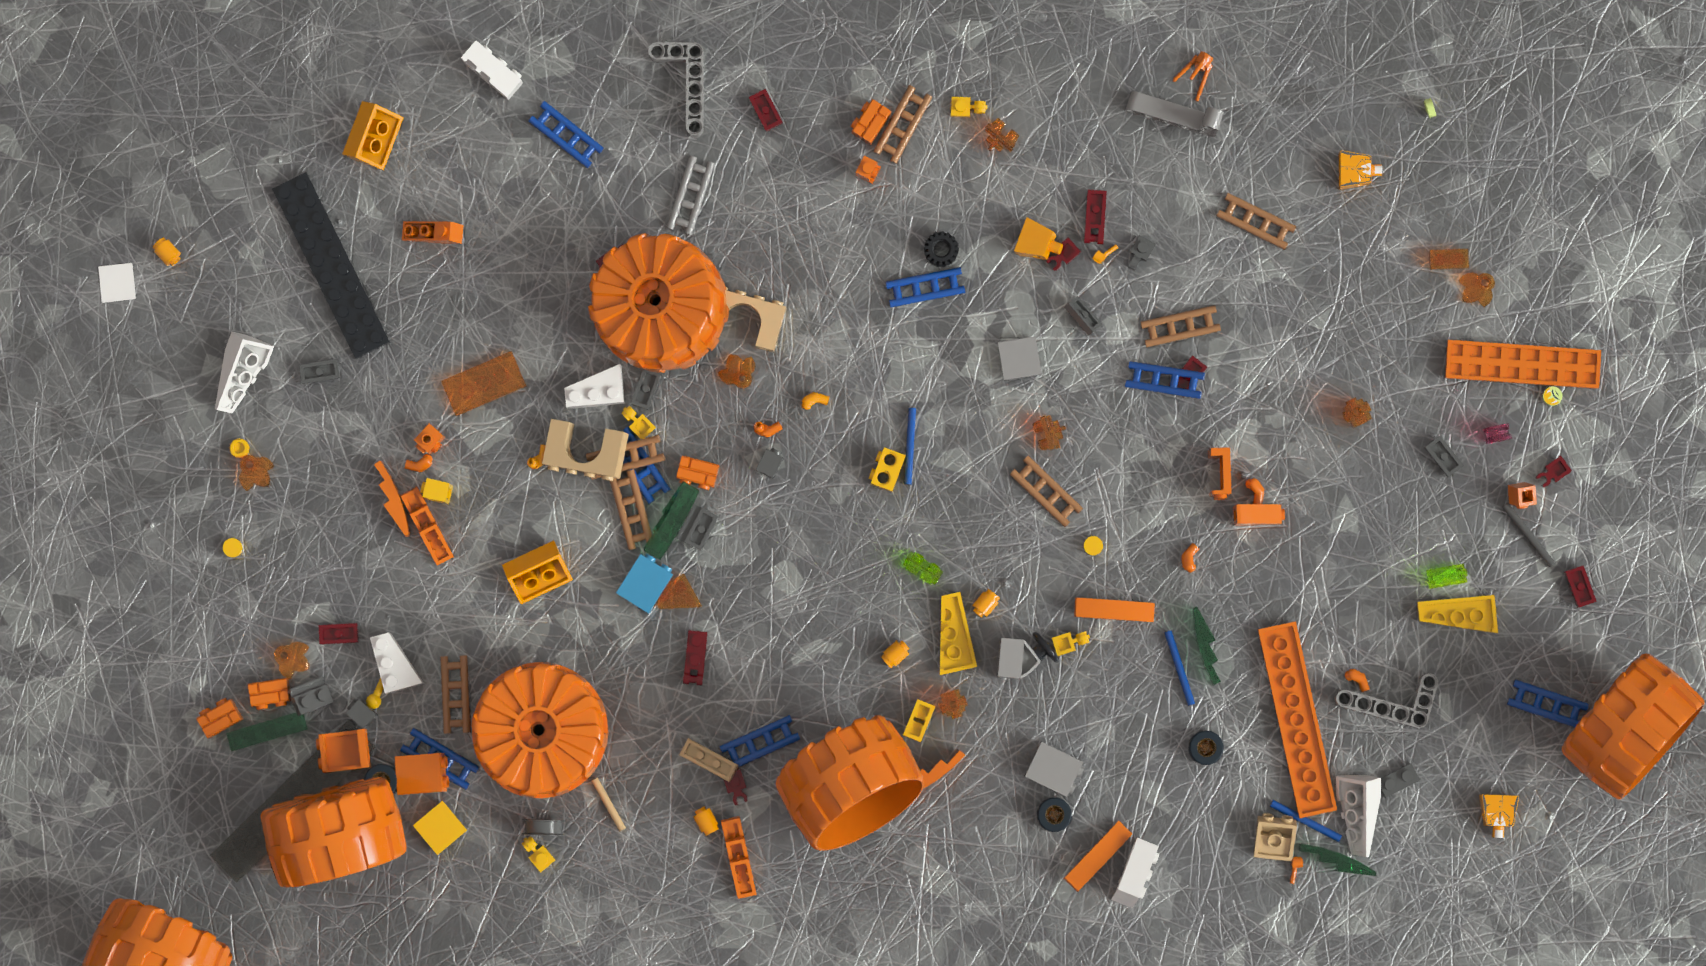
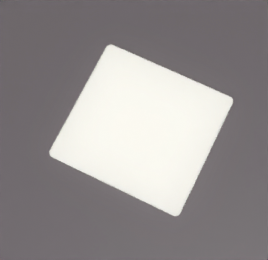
M132 263L98 267L102 303L136 299Z

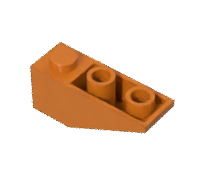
M403 221L402 240L462 244L464 225L448 221Z

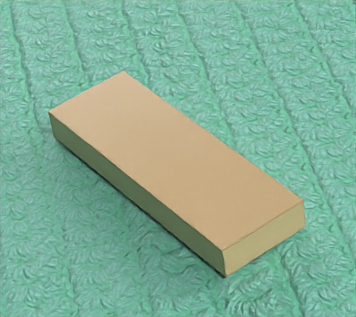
M689 738L679 754L728 782L732 780L739 766Z

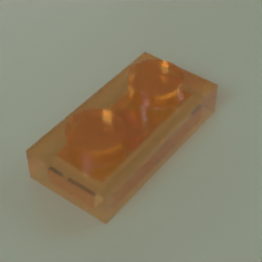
M1468 249L1430 250V270L1469 268Z

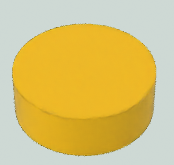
M235 439L231 442L230 452L233 456L243 458L248 455L250 446L247 441Z
M1096 536L1088 537L1084 542V550L1089 555H1098L1103 549L1101 539Z
M230 538L224 542L223 552L225 555L234 558L242 553L243 545L238 539Z

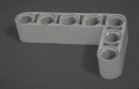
M656 42L651 44L648 48V54L653 62L686 63V130L690 137H700L704 131L703 47L695 42ZM656 48L662 50V54L659 57L652 55V51ZM675 48L681 50V54L678 57L671 55V51ZM692 49H699L700 54L697 57L691 56L690 51ZM693 67L700 69V73L696 76L690 74V70ZM693 86L700 88V92L696 95L690 93V89ZM698 105L700 111L695 114L689 111L690 107ZM698 124L700 129L694 133L689 130L690 126Z
M1131 91L1126 106V111L1209 137L1216 136L1224 113L1219 109L1207 107L1206 111L1202 112L1135 91Z
M1431 673L1424 674L1419 678L1411 708L1349 690L1338 691L1334 696V701L1337 706L1413 728H1422L1427 724L1438 679ZM1426 677H1430L1433 680V685L1430 688L1424 685ZM1342 693L1347 694L1349 698L1346 704H1342L1339 701V696ZM1422 695L1428 699L1426 706L1419 704V697ZM1361 698L1367 701L1365 709L1358 707V700ZM1378 704H1383L1386 708L1385 713L1382 715L1376 711ZM1397 709L1404 711V717L1401 720L1395 717ZM1416 714H1420L1423 717V722L1420 725L1414 722Z

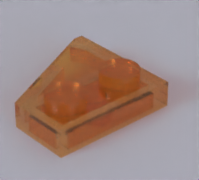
M685 574L669 581L656 602L659 609L699 608L702 606Z

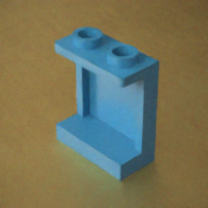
M646 553L645 556L640 554L616 593L650 614L653 606L674 575L671 573V568L665 564L659 566L654 563L656 559Z

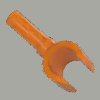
M1302 857L1292 858L1291 884L1295 882L1297 868L1303 867Z

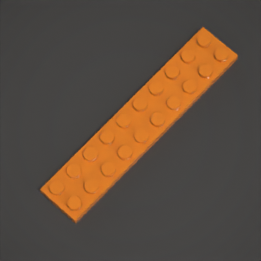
M1296 621L1258 629L1299 818L1336 811V801Z

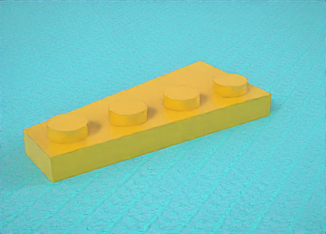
M960 592L941 596L940 675L977 667Z
M1494 595L1417 602L1418 620L1420 622L1498 634Z

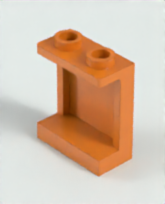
M1230 447L1210 448L1208 450V459H1220V490H1212L1209 493V497H1214V500H1225L1227 496L1232 494Z
M367 729L318 734L319 738L316 739V748L320 750L321 758H318L319 769H322L323 773L371 767Z
M445 753L395 756L397 795L446 792L447 787H449V777L446 776L448 759L445 757Z

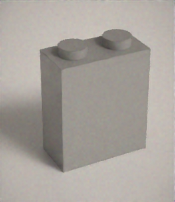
M1041 742L1024 777L1067 797L1068 794L1072 795L1076 784H1074L1076 776L1080 778L1085 767L1082 766V761Z

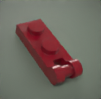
M1087 190L1084 243L1097 242V244L1103 245L1107 191ZM1091 229H1098V235L1091 234Z
M688 630L683 684L696 683L699 686L703 685L708 632ZM691 669L698 670L697 676L690 675Z

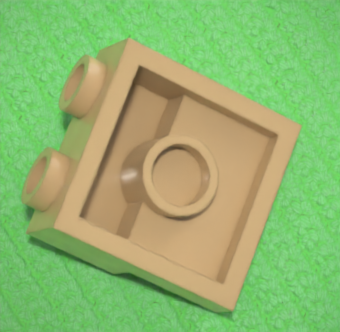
M1263 813L1262 816H1258L1253 856L1292 861L1297 830L1296 820H1293V817L1289 815L1275 818L1273 814Z

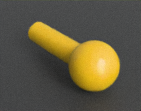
M381 677L373 694H370L366 699V704L371 709H377L381 705L380 696L384 689Z

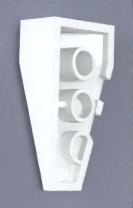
M231 332L224 353L215 404L216 410L228 413L234 412L246 395L245 391L251 383L254 384L257 380L255 377L259 371L267 366L274 348L273 345L245 334Z

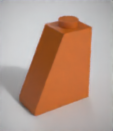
M1236 504L1233 507L1234 526L1280 525L1282 520H1285V510L1281 509V504Z

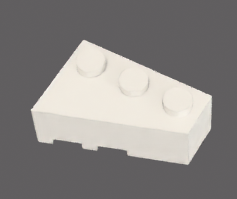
M477 41L461 57L466 66L507 100L523 84L520 79L522 76L516 70L512 69L511 71L506 67L507 63L500 57L496 58L487 46H482Z
M621 364L564 388L567 409L625 404Z
M388 632L370 637L385 694L425 684L391 633Z
M1140 838L1135 840L1122 876L1118 881L1119 884L1111 900L1133 908L1139 898L1143 899L1147 889L1144 887L1146 881L1149 882L1153 871L1150 868L1152 863L1156 864L1159 853H1157L1159 846Z

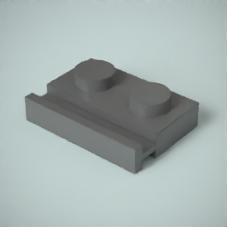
M694 504L677 539L702 551L719 516Z
M324 677L288 690L298 717L334 702L327 684L325 685Z

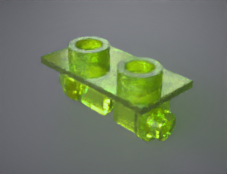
M911 551L903 563L905 569L914 575H917L919 570H921L922 574L919 578L930 585H935L943 573L938 565L929 563L924 560L921 554L916 552L913 553Z
M1464 563L1426 570L1429 589L1467 583L1466 576L1468 574Z

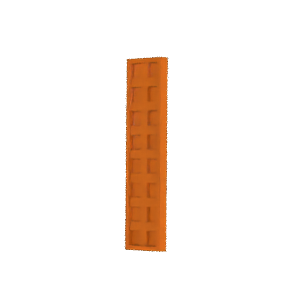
M1447 340L1445 379L1599 389L1601 350Z

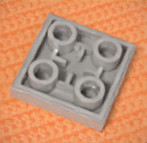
M1036 336L998 342L1004 381L1042 375Z

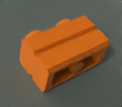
M874 99L870 103L866 101L861 109L863 114L860 119L856 117L851 124V128H853L852 134L869 145L873 143L891 115V110Z
M682 455L676 478L680 479L679 483L691 486L692 482L699 484L698 488L709 490L710 487H715L720 466Z
M288 678L248 684L251 707H256L257 710L267 709L269 704H275L276 707L287 706V702L291 701L290 693L288 694V690H290Z
M224 698L216 703L217 707L211 710L208 707L199 712L200 716L196 719L207 738H212L243 720L232 699L227 700Z

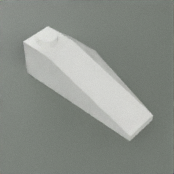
M1369 775L1336 776L1337 801H1340L1343 810L1341 817L1342 819L1345 818L1347 826L1346 836L1352 855L1369 857L1381 799V778Z

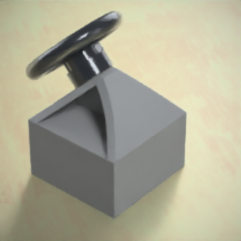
M1033 632L1032 635L1038 644L1032 649L1025 640L1001 638L997 677L1022 679L1031 673L1040 661L1046 658V655L1055 663L1059 662V657L1037 632Z

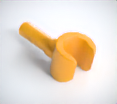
M1115 244L1105 251L1104 254L1098 250L1092 259L1101 264L1109 254L1118 249V246Z

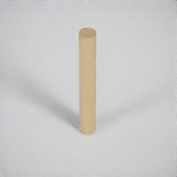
M598 778L592 780L593 786L619 832L624 830L626 827Z

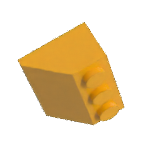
M362 101L342 154L358 162L384 170L404 117L377 104Z
M554 540L502 564L507 580L520 604L573 580Z

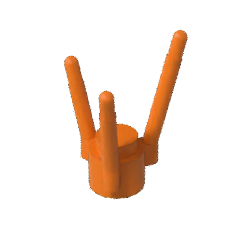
M1201 51L1198 56L1195 55L1173 78V81L1176 82L1193 64L1195 70L1190 76V80L1194 79L1199 70H1205L1195 101H1199L1209 71L1213 67L1211 65L1213 58Z

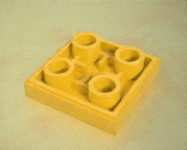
M441 801L413 825L437 855L467 831L444 801Z

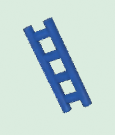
M544 101L540 106L544 112L538 119L532 116L528 122L586 168H589L592 162L588 158L594 151L600 154L604 147ZM550 115L559 121L553 131L544 125V122ZM565 127L574 133L568 142L558 136ZM579 139H582L589 145L583 154L573 148Z
M961 267L886 281V288H893L895 298L889 300L890 307L966 293L964 286L958 287L956 275L962 274ZM949 277L951 288L940 290L938 279ZM930 281L932 292L921 294L919 283ZM911 284L913 296L902 298L900 286Z
M1133 361L1129 362V369H1134L1133 380H1126L1125 387L1201 399L1202 391H1196L1198 379L1204 380V372ZM1142 371L1153 372L1151 383L1140 382ZM1160 374L1172 375L1170 386L1158 385ZM1179 376L1190 378L1189 389L1177 388Z
M629 426L622 430L629 434L627 443L637 440ZM643 447L637 448L639 458L649 457ZM631 455L628 457L624 456L623 464L632 462ZM654 464L647 465L638 473L635 471L640 492L648 504L655 501L652 495L662 489L664 494L671 490ZM651 473L657 483L647 489L641 479Z
M1516 679L1513 682V687L1518 688L1515 699L1509 698L1507 701L1509 706L1572 727H1576L1579 722L1577 719L1580 710L1587 711L1589 705L1588 703ZM1525 691L1537 694L1533 705L1522 702ZM1544 697L1555 700L1552 711L1541 708ZM1562 703L1573 706L1570 718L1559 714Z
M790 715L719 747L722 753L728 751L732 762L740 767L801 739L798 732L792 735L788 724L793 721ZM781 727L785 738L774 742L770 732ZM763 735L767 746L757 750L753 739ZM745 743L750 754L739 758L735 747Z
M413 728L410 735L415 738L409 747L403 745L400 751L406 755H420L416 752V749L422 741L431 747L427 754L437 753L438 751L445 753L448 759L446 776L449 777L451 782L467 790L470 783L465 781L470 771L477 773L480 767ZM454 761L464 766L459 776L449 771Z

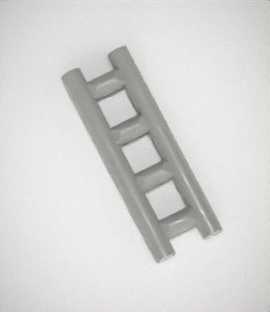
M691 155L689 156L666 227L674 230L675 225L685 227V234L692 236L715 163L710 161L707 162L706 166L696 164L697 157ZM692 171L704 174L701 184L690 182ZM687 189L698 192L695 202L684 200ZM681 207L692 210L689 221L678 218Z

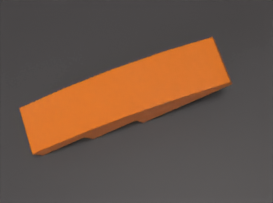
M378 461L374 466L384 478V481L379 486L389 499L384 504V507L403 534L408 537L411 534L402 498L387 468L382 461Z
M418 486L401 494L400 496L436 565L453 558L454 556Z
M1075 598L1074 617L1154 622L1155 603Z
M959 750L948 764L940 760L929 773L922 768L921 773L925 781L924 788L950 771L965 754Z
M740 816L723 819L721 824L737 897L740 899L757 895Z
M1120 821L1116 822L1063 879L1078 892L1130 838L1132 833Z

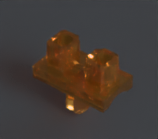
M999 118L992 122V124L988 123L985 127V131L995 138L993 140L990 136L987 137L986 141L991 144L988 150L992 151L995 148L1001 152L1003 147L998 144L1000 142L1012 152L1019 135L1011 129L1005 137L1000 131L1006 124Z
M1050 415L1040 417V420L1032 424L1035 433L1044 431L1046 438L1038 440L1040 450L1059 449L1060 444L1058 440L1063 439L1062 431L1066 430V426L1060 427L1058 420L1052 422Z

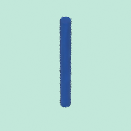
M909 408L904 476V484L912 485L916 408Z
M1172 630L1164 632L1187 705L1195 704Z
M1275 800L1270 804L1271 808L1285 815L1292 816L1293 819L1337 842L1342 837L1341 834L1308 817L1299 818L1298 812Z

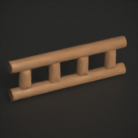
M911 85L905 91L873 151L880 155L882 150L893 155L890 161L895 164L900 159L932 99V96L929 94H925L924 98L913 94L916 88ZM909 100L919 105L915 115L904 110ZM900 117L910 121L905 132L895 127ZM891 133L901 138L897 148L887 144Z
M1227 193L1225 200L1229 201L1225 212L1219 210L1217 217L1284 250L1286 249L1288 243L1283 240L1288 231L1294 233L1295 225ZM1236 205L1247 210L1242 220L1232 216ZM1253 214L1264 218L1259 229L1249 224ZM1271 222L1281 227L1277 237L1266 233Z
M1212 305L1141 321V328H1148L1150 339L1145 340L1146 348L1221 331L1220 324L1214 325L1211 313L1217 312L1216 306ZM1204 315L1206 327L1195 329L1193 318ZM1185 320L1187 331L1176 333L1174 322ZM1166 324L1169 335L1157 337L1155 326Z
M655 435L627 443L626 451H630L632 462L624 463L621 472L665 461L664 454L657 455L655 443L661 442L660 436ZM648 446L650 457L639 459L637 448ZM601 450L587 453V461L594 460ZM595 475V478H591V479L593 480V479L601 478L602 476Z
M1027 456L1023 460L1027 465L1022 471L1018 473L1014 469L1010 475L1055 519L1066 527L1070 523L1067 517L1074 510L1079 514L1083 507L1032 458ZM1032 470L1040 477L1034 486L1025 479ZM1046 483L1055 491L1048 499L1039 493ZM1059 497L1069 504L1061 513L1053 506Z
M634 469L627 471L628 477L619 480L614 478L613 481H610L629 550L636 549L635 543L646 540L647 545L654 544ZM630 484L633 496L622 498L619 487ZM636 503L638 514L627 517L625 505ZM641 521L643 533L632 535L630 524Z
M467 655L460 656V662H448V656L440 657L444 734L451 733L452 727H463V733H469L471 731ZM460 669L461 681H449V670ZM449 689H461V700L450 701ZM450 708H462V719L451 720Z

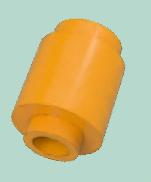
M164 237L159 239L152 247L155 250L154 253L166 266L170 264L174 266L181 259L179 257L180 251Z
M987 589L986 592L983 591L972 605L974 607L973 612L981 618L983 615L988 617L997 606V601L1000 598L990 589Z
M896 640L883 652L884 654L881 658L892 668L909 655L908 650L910 648L904 641L898 642Z
M704 806L694 811L696 815L693 818L701 833L704 832L705 836L719 829L717 826L718 822L710 808L706 809Z

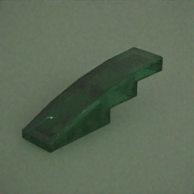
M684 481L681 483L663 509V516L654 527V534L644 547L645 552L661 560L690 512L699 489Z
M1198 607L1192 609L1197 648L1212 685H1216L1221 681L1212 664L1217 662L1218 659L1209 645L1215 641V638Z
M296 712L226 734L232 752L305 731L308 728L304 715L298 717Z
M1299 844V851L1318 853L1317 861L1336 863L1335 871L1376 876L1374 870L1346 855L1322 847Z

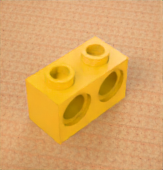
M885 447L883 451L879 450L875 460L878 462L877 468H872L869 479L872 480L871 485L893 492L906 455ZM891 455L895 458V463L887 465L884 462V458ZM879 474H887L889 477L888 481L880 483L877 479Z
M427 478L426 482L422 483L420 493L427 500L449 505L453 485Z
M917 699L903 735L921 742L935 706Z

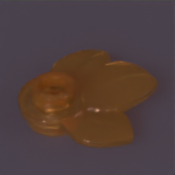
M1471 272L1459 279V282L1466 287L1462 296L1463 302L1473 303L1479 301L1483 307L1491 302L1493 298L1492 289L1495 285L1492 275L1488 273L1478 275ZM1482 280H1487L1488 285L1483 286L1481 283Z
M730 354L727 358V368L719 371L718 375L728 385L735 384L738 388H747L752 383V373L756 368L755 362L752 357H748L743 361L738 355ZM741 376H745V380L740 381L739 378Z
M244 456L240 461L242 472L239 476L242 487L246 491H249L254 483L261 487H269L270 476L267 471L271 470L274 464L266 457ZM251 461L253 463V467L247 468V462Z
M293 642L289 646H279L276 648L274 659L279 663V671L284 677L291 679L294 671L303 672L310 668L308 660L303 656L309 649V646L301 642ZM282 652L287 653L285 659H282L280 656Z

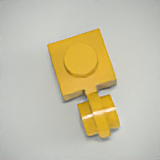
M951 97V117H970V110H974L975 114H985V110H987L986 102L974 101V105H970L971 97Z
M630 405L627 408H623L624 411L621 414L628 421L631 419L634 421L629 428L640 439L646 438L656 428L643 414L637 419L635 417L637 413Z
M1085 631L1076 634L1075 639H1072L1070 632L1053 637L1052 640L1057 656L1076 651L1074 643L1078 642V646L1089 643L1090 636Z
M531 836L523 839L524 842L521 844L528 852L531 850L534 852L528 858L540 873L555 861V858L544 845L538 850L535 848L538 844Z

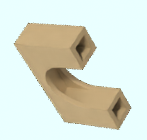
M726 287V304L729 311L736 306L742 305L749 306L757 311L761 318V327L755 346L756 348L774 353L785 316L786 306H783V302L772 300V303L764 301L765 298L762 296H746L747 293L740 290H735V293L730 292Z
M551 419L542 461L543 465L548 466V470L559 472V468L566 469L565 473L577 475V472H583L584 476L595 478V475L602 476L603 480L613 481L614 478L620 479L629 434L605 428L599 455L588 463H578L572 456L570 449L575 424Z

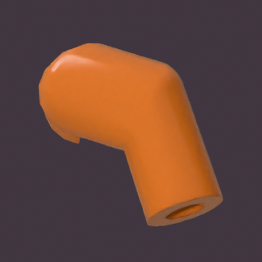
M760 421L754 424V432L766 438L783 429L778 421L771 426L762 424Z
M424 454L423 458L417 462L406 460L405 469L423 472L432 465L433 458L429 454Z
M1248 479L1245 485L1254 492L1253 504H1263L1264 487L1257 479Z
M1194 543L1181 556L1182 567L1190 573L1196 569L1193 556L1199 550Z
M1350 669L1345 672L1346 680L1358 682L1361 692L1370 690L1364 673L1356 669Z

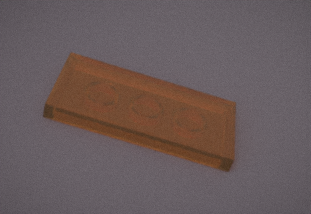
M512 351L441 381L456 417L527 387Z

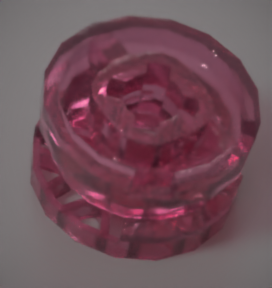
M1509 423L1484 428L1483 432L1486 434L1485 443L1491 444L1512 439V435L1508 430Z

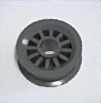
M522 819L525 821V833H522V835L564 836L561 833L562 822H565V820Z

